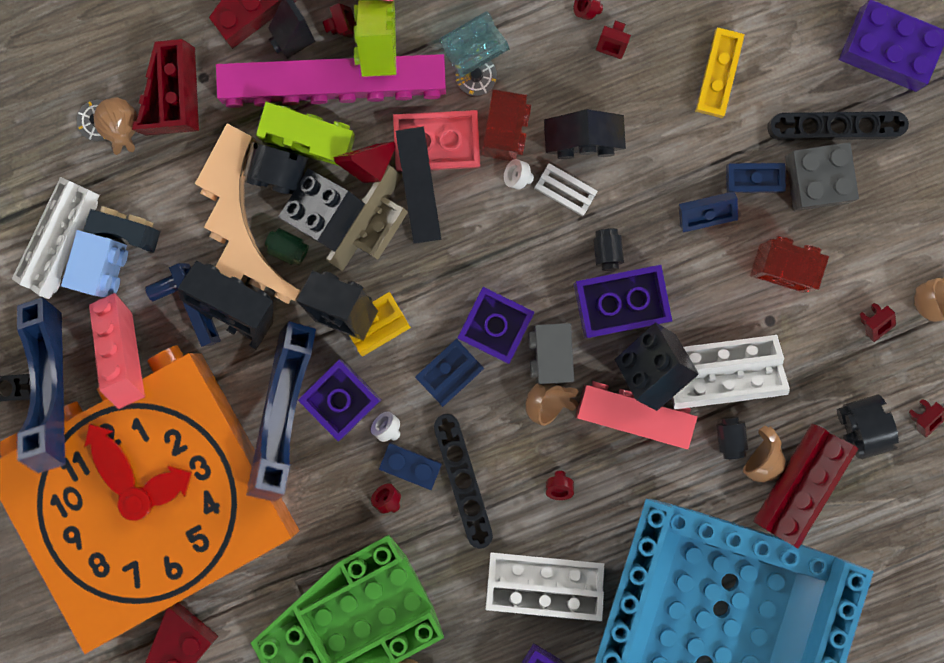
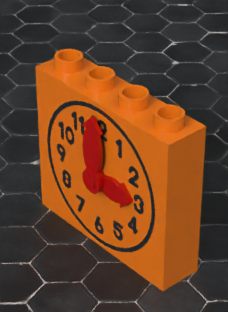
M178 345L156 354L147 361L153 373L142 379L144 398L118 409L98 387L96 390L102 402L84 412L78 401L64 406V466L37 473L17 461V433L0 442V501L84 654L283 544L300 531L282 498L273 502L246 495L255 449L201 353L183 355Z

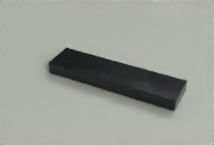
M424 126L397 130L396 137L413 243L442 240Z

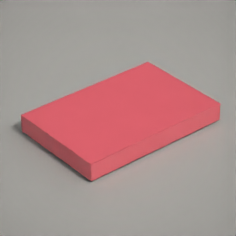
M477 110L393 114L394 142L396 146L395 165L397 172H402L396 131L423 126L431 170L480 168Z

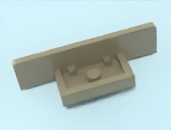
M387 166L382 181L374 182L367 195L363 197L361 201L365 205L337 250L335 252L330 250L326 258L327 262L341 271L345 269L357 248L378 260L408 213L403 207L389 200V197L403 177L391 166Z

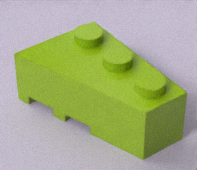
M358 0V4H354L355 22H357V25L354 26V39L358 46L354 47L355 65H360L362 77L397 75L394 1Z
M265 102L256 136L266 146L337 165L333 157L350 152L355 139L354 132L350 130V126L336 121L331 124L323 121V118L313 114L304 115L291 108Z

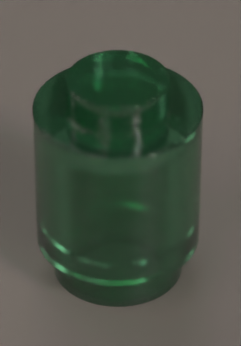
M278 228L276 232L271 231L265 241V246L268 247V254L290 265L295 263L300 266L309 250V245L304 243V239L281 228Z

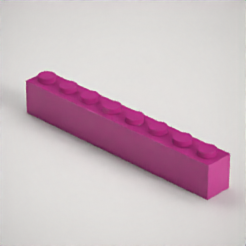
M444 54L396 56L397 75L362 77L360 65H355L354 58L216 64L217 98L229 108L243 107V103H254V106L264 107L265 102H282L283 105H298L299 101L310 100L312 104H326L328 99H339L341 103H353L356 101V98H367V101L379 102L383 101L384 97H395L396 100L405 101L411 100L412 96L423 95L424 99H438L440 95L446 94Z

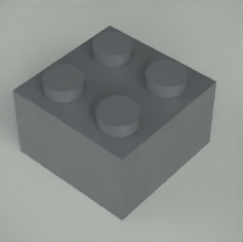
M850 142L794 150L785 156L793 211L849 204L859 199Z
M571 323L535 325L533 331L528 332L529 349H534L535 360L530 361V377L536 378V383L574 382Z

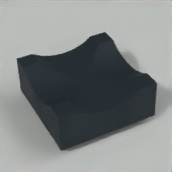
M101 206L100 211L90 209L84 227L85 232L108 239L124 238L132 246L149 252H155L161 231L152 228L154 223L130 214L127 220V215Z

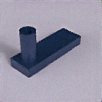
M178 263L169 267L172 275L146 286L145 291L148 298L154 302L178 291L179 285L191 269L189 263ZM183 302L201 347L212 346L221 342L213 320L208 319Z

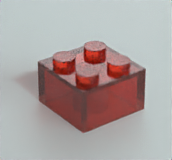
M493 89L483 144V157L512 161L517 158V154L523 155L527 133L521 132L522 127H528L531 104H526L527 95Z
M777 236L776 239H770L759 245L750 277L801 293L816 291L820 288L829 256L821 254L822 250L820 248L810 245H804V248L793 245V240Z

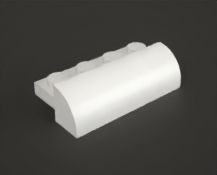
M60 177L12 279L19 285L31 289L39 296L50 299L60 286L61 276L65 267H67L77 230L85 232L84 227L90 209L96 210L97 200L100 195Z
M771 335L684 347L699 375L671 399L675 410L788 395L790 388L783 368L784 356L778 336Z
M490 553L486 610L602 621L604 563Z

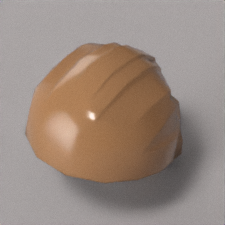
M118 97L103 100L93 114L94 126L97 132L103 138L112 142V150L115 155L120 154L124 145L129 152H133L135 146L131 138L136 132L132 130L133 122L137 121L136 111L126 100Z
M944 278L928 280L916 288L914 305L916 310L929 321H944Z
M537 383L526 397L527 415L533 422L546 426L557 417L563 407L573 411L579 406L578 402L572 398L576 397L579 391L575 388H565L552 383Z
M765 425L758 432L764 441L753 452L743 467V473L750 480L763 483L776 479L785 470L786 462L781 450L782 442L771 426L768 428Z

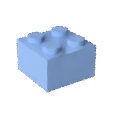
M77 230L61 286L104 298L111 294H116L120 286L119 271L126 264L128 258L127 245Z

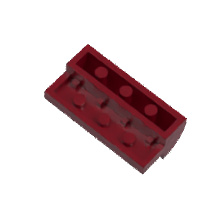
M811 424L752 522L799 549L858 451V448L829 433L826 429Z

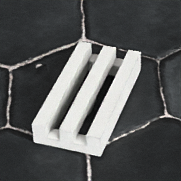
M550 163L534 188L581 216H584L598 192ZM550 173L556 175L589 194V196L586 198L548 175ZM546 181L584 203L582 208L543 186L544 182Z

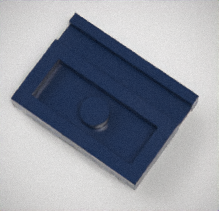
M456 338L419 372L415 378L444 407L485 368Z

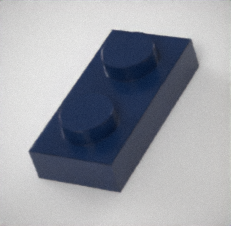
M785 163L727 164V193L733 191L735 193H784L786 191Z
M735 192L679 204L680 227L683 233L738 220V198Z
M389 443L379 470L432 490L442 463Z

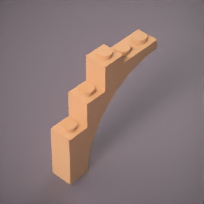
M226 124L195 182L197 186L202 188L200 194L213 201H216L217 197H219L204 228L212 231L209 237L225 244L229 240L215 267L219 269L221 274L229 278L232 276L236 277L244 283L250 277L249 284L263 291L267 286L276 291L274 297L289 304L291 299L294 301L298 299L301 290L285 281L269 265L256 245L248 225L245 210L244 181L246 176L243 174L252 142L257 143V141L243 131Z

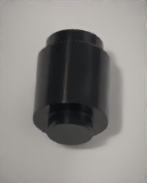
M608 228L595 231L596 238L593 239L596 266L602 267V271L618 270L619 265L624 263L622 237L618 235V229Z
M739 417L722 418V423L717 424L716 427L719 451L723 453V459L746 457L748 441L745 422L739 421Z

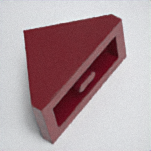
M394 141L376 143L333 158L337 165L361 182H381L396 146Z

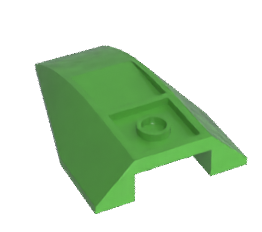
M387 535L339 561L251 642V645L261 663H398L444 638L434 607L407 556L391 536Z

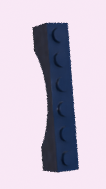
M43 297L17 305V331L26 354L31 385L28 415L23 427L17 433V461L37 473L65 465L62 312Z
M288 321L279 332L246 493L247 496L275 502L285 494L290 468V440L293 419L302 381L312 354L316 333L315 328Z

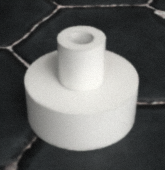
M518 159L510 161L504 172L505 184L518 190L524 188L526 184H531L534 179L529 164Z
M384 412L372 423L371 433L382 442L390 439L393 441L397 440L401 434L399 431L400 420L391 412Z

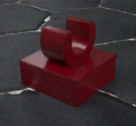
M340 3L329 7L332 18L323 21L326 33L332 32V35L339 34L349 38L354 37V26L357 23L355 22L351 7Z
M615 20L612 28L604 26L595 51L622 60L631 37L630 34L623 32L626 24Z
M873 303L871 305V309L875 313L873 317H868L863 312L860 313V320L865 325L866 335L873 342L896 326V314L888 305L881 309L878 304Z
M921 399L919 401L920 406L926 411L923 414H917L911 409L909 415L916 422L917 431L927 438L944 422V407L937 402L931 406L928 401Z

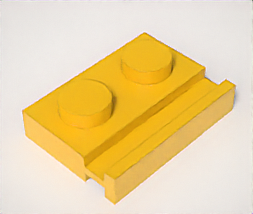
M390 292L372 302L377 308L378 313L364 341L350 336L362 357L411 328Z

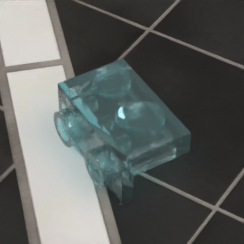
M488 11L439 39L447 59L460 77L510 50L507 41L495 27Z

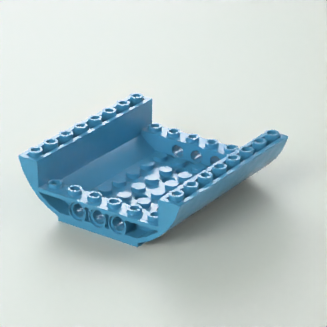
M645 499L595 663H696L697 659L701 656H709L711 663H846L874 571L804 545H800L799 549L777 536L666 502ZM726 574H734L736 584L732 588H724L722 586V578ZM725 601L728 605L727 612L721 616L715 615L713 612L715 603Z

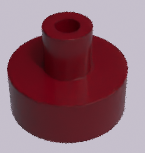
M575 0L573 10L577 17L591 20L596 15L602 13L603 5L601 0Z
M556 471L554 477L546 481L547 497L554 500L570 499L574 495V481L566 477L564 471Z
M383 484L373 493L371 504L382 514L395 513L400 508L401 494L392 484Z

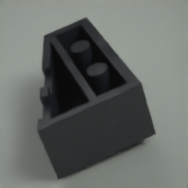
M196 260L178 287L179 298L182 302L210 320L215 317L229 325L226 331L232 335L238 331L251 340L249 346L257 350L273 324V300H271L268 294L261 290L254 291L246 287L245 283L232 276L229 278L221 274L219 269L212 264L206 263L204 265Z

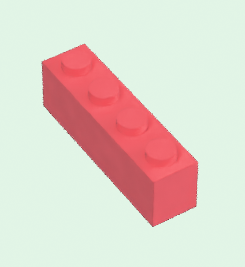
M114 293L89 304L99 390L120 409L144 398L145 394L133 315Z
M592 381L591 386L584 385L576 418L689 449L698 417L690 414V408L674 410V408L670 409L662 406L656 411L636 401L630 391L620 389L618 394L609 392V385Z

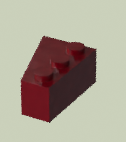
M221 0L209 16V19L233 49L271 21L282 0Z
M183 39L154 42L146 73V78L148 79L144 95H141L139 99V104H141L137 121L133 122L132 130L145 136L199 131L195 47Z
M177 602L166 609L145 663H197L219 636Z

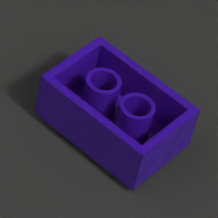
M868 0L859 9L838 60L917 92L927 86L944 47V29L874 0Z
M661 265L580 280L573 283L584 339L652 326L655 322L658 324L672 322Z

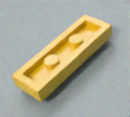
M718 27L715 30L695 112L719 118L725 116L745 34Z

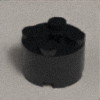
M252 142L243 174L246 176L244 182L260 187H268L269 184H272L271 190L293 194L303 178L308 158Z
M879 394L844 404L841 408H837L838 419L842 425H845L847 432L846 435H843V439L858 448L855 454L858 459H866L898 448L894 445L899 443V437L891 412H884L882 405L887 403Z

